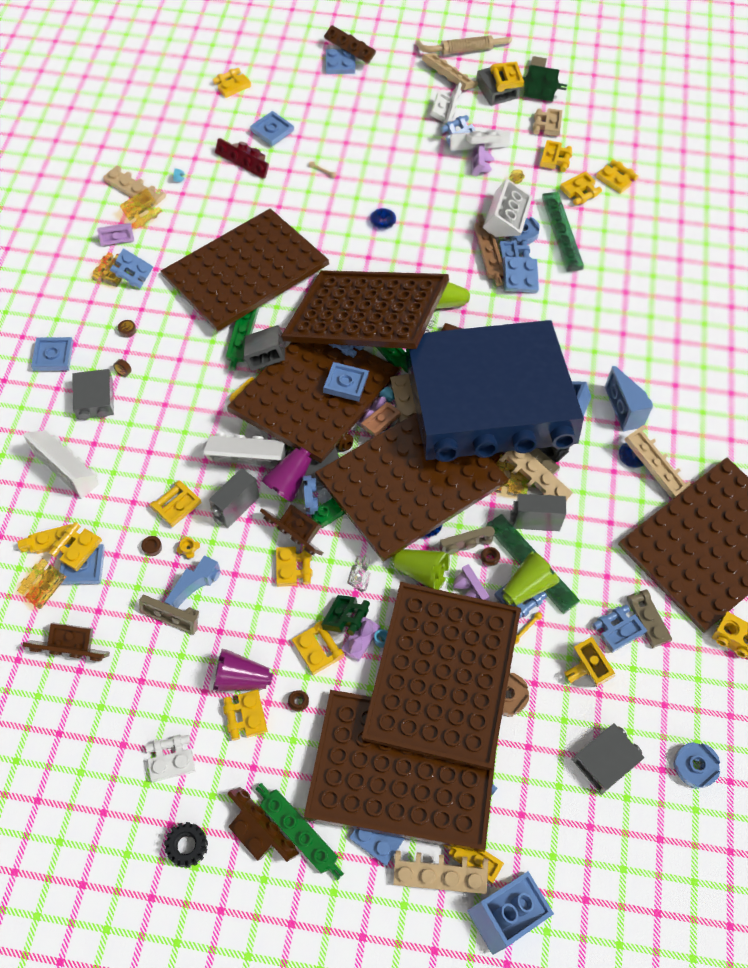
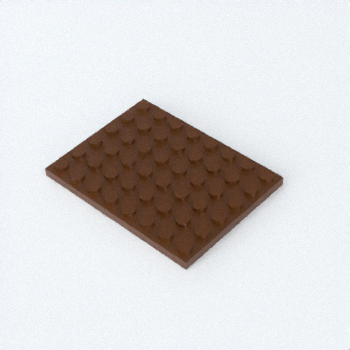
M269 208L162 269L161 275L218 332L328 266L330 263L324 254Z
M320 270L282 333V340L285 342L417 349L450 280L449 274Z
M291 342L285 348V360L268 365L227 406V411L294 449L298 448L300 450L303 447L311 453L309 457L322 463L378 399L380 392L391 384L390 377L398 376L400 368L364 349L359 351L353 348L357 351L356 356L353 358L349 355H344L340 349L333 348L329 344ZM333 362L369 371L359 402L323 393L324 385Z
M416 413L315 472V476L383 562L504 486L509 481V478L490 457L481 458L477 455L462 456L449 462H441L437 459L425 460Z
M728 457L723 459L618 543L626 554L703 633L718 622L727 611H731L748 596V476Z
M400 581L362 740L492 771L521 608Z
M330 689L304 812V820L485 852L495 759L493 769L489 771L363 741L362 734L372 697Z

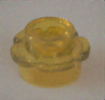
M515 169L511 171L509 178L513 183L519 184L523 181L525 175L522 170Z

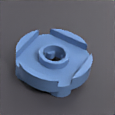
M533 217L526 218L523 230L526 229V231H522L520 236H508L509 239L516 240L517 245H521L522 241H527V244L534 242L539 236L540 225L538 221Z
M307 475L303 476V481L307 480L304 486L305 507L310 508L306 511V514L311 515L318 511V498L314 497L313 494L317 490L316 478Z
M691 742L684 745L677 752L673 763L679 778L692 788L708 787L720 776V759L710 746ZM693 760L702 763L700 766L702 768L701 771L693 767Z

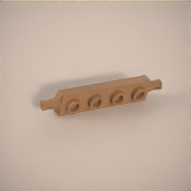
M478 214L476 216L478 222L474 224V231L488 279H494L496 286L499 287L503 285L501 277H504L500 252L495 236L483 228L485 223L483 214Z

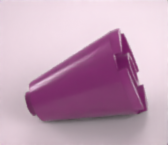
M303 447L300 450L295 448L270 470L261 481L286 500L293 502L303 482V476H305L312 460L309 457L311 453Z
M221 648L213 691L266 689L267 685H271L273 673L269 672V667Z

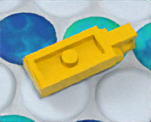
M72 524L33 533L28 538L17 541L18 548L21 553L27 551L31 553L36 552L37 554L48 552L53 548L54 542L56 540L59 541L65 534V529L71 527ZM71 538L66 545H71L75 540Z
M443 845L450 850L448 855L461 865L462 858L467 857V866L483 868V859H488V883L491 885L504 864L486 850L485 852Z

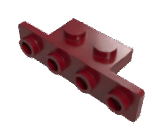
M222 138L217 139L215 148L217 155L263 179L266 178L269 163L265 162L266 155L261 153L259 149L251 148L243 141L231 144Z

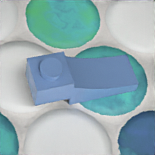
M204 555L194 571L186 568L164 602L179 608L196 590L205 585L211 586L213 581H216L220 576L219 563Z

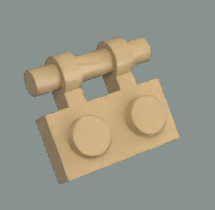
M538 108L534 114L533 133L537 135L540 133V130H544L545 135L559 136L563 110L548 108L547 112H542V109Z

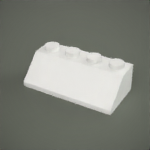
M506 178L495 191L483 228L495 237L520 236L533 196Z
M47 431L26 432L23 434L33 454L81 499L99 485L96 478L98 474L91 467L88 469L85 466V462L79 456L75 457L73 451L67 445L63 446L61 440L55 434L51 435Z
M215 433V436L209 435L204 455L210 461L276 466L286 457L287 444L274 437L271 440H265L262 436H253L251 439L245 438L244 435L236 434L234 437H226V434Z

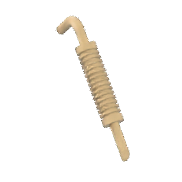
M492 35L443 40L441 45L434 46L424 45L420 40H417L415 44L422 52L432 53L441 51L442 55L493 49V45L511 43L512 37L493 39Z

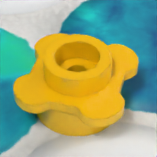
M185 537L177 547V553L184 554L187 558L191 559L194 557L195 551L200 548V543L198 541L195 542L192 538Z

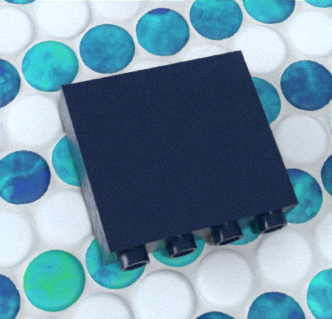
M552 320L426 332L423 334L417 349H406V364L425 460L437 459L441 462H449L462 456L477 455L478 457L486 458L499 452L516 451L518 453H528L536 448L555 447L557 449H566L574 444H579L584 417Z

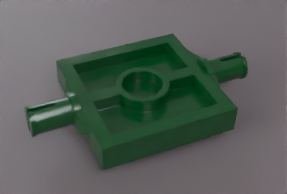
M529 65L526 77H523L525 87L523 97L553 102L557 89L566 91L567 88L564 87H567L568 84L559 83L560 69Z

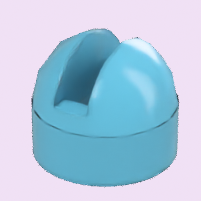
M175 168L173 181L182 182L185 179L182 177L185 176L183 170Z
M387 386L380 392L379 397H385L387 402H391L394 400L393 390Z
M380 629L374 634V642L379 648H384L387 630Z

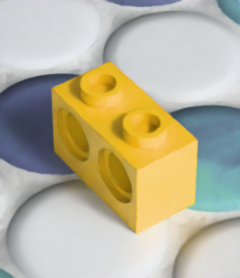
M727 611L721 618L711 638L716 640L719 645L735 651L738 656L748 659V645L744 642V640L748 641V622ZM724 629H728L731 634L726 633Z

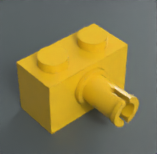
M593 637L574 646L580 663L564 671L570 683L587 674L591 676L598 687L615 677L614 670Z

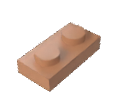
M386 402L361 423V428L373 437H376L401 417V411L389 402Z

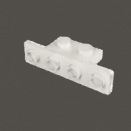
M460 82L452 91L451 97L440 90L436 94L430 115L442 121V126L446 122L451 121L456 113L454 109L459 103L457 99L462 93V90H460L462 83Z
M487 130L486 132L453 133L450 135V150L474 149L480 143H485V148L509 147L511 132L509 130Z

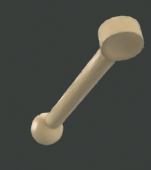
M314 161L309 162L310 168L315 167L329 174L332 178L336 177V172H330L316 165Z

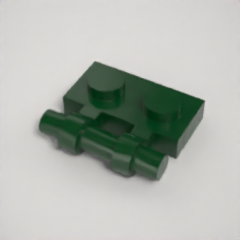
M337 595L321 624L323 630L342 633L344 627H349L347 633L353 636L360 629L363 617L367 616L370 602L363 600L361 604H357L356 597ZM352 613L356 614L354 618L350 617Z

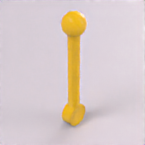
M536 612L534 618L516 635L515 644L519 643L520 637L537 620L542 619L541 612Z

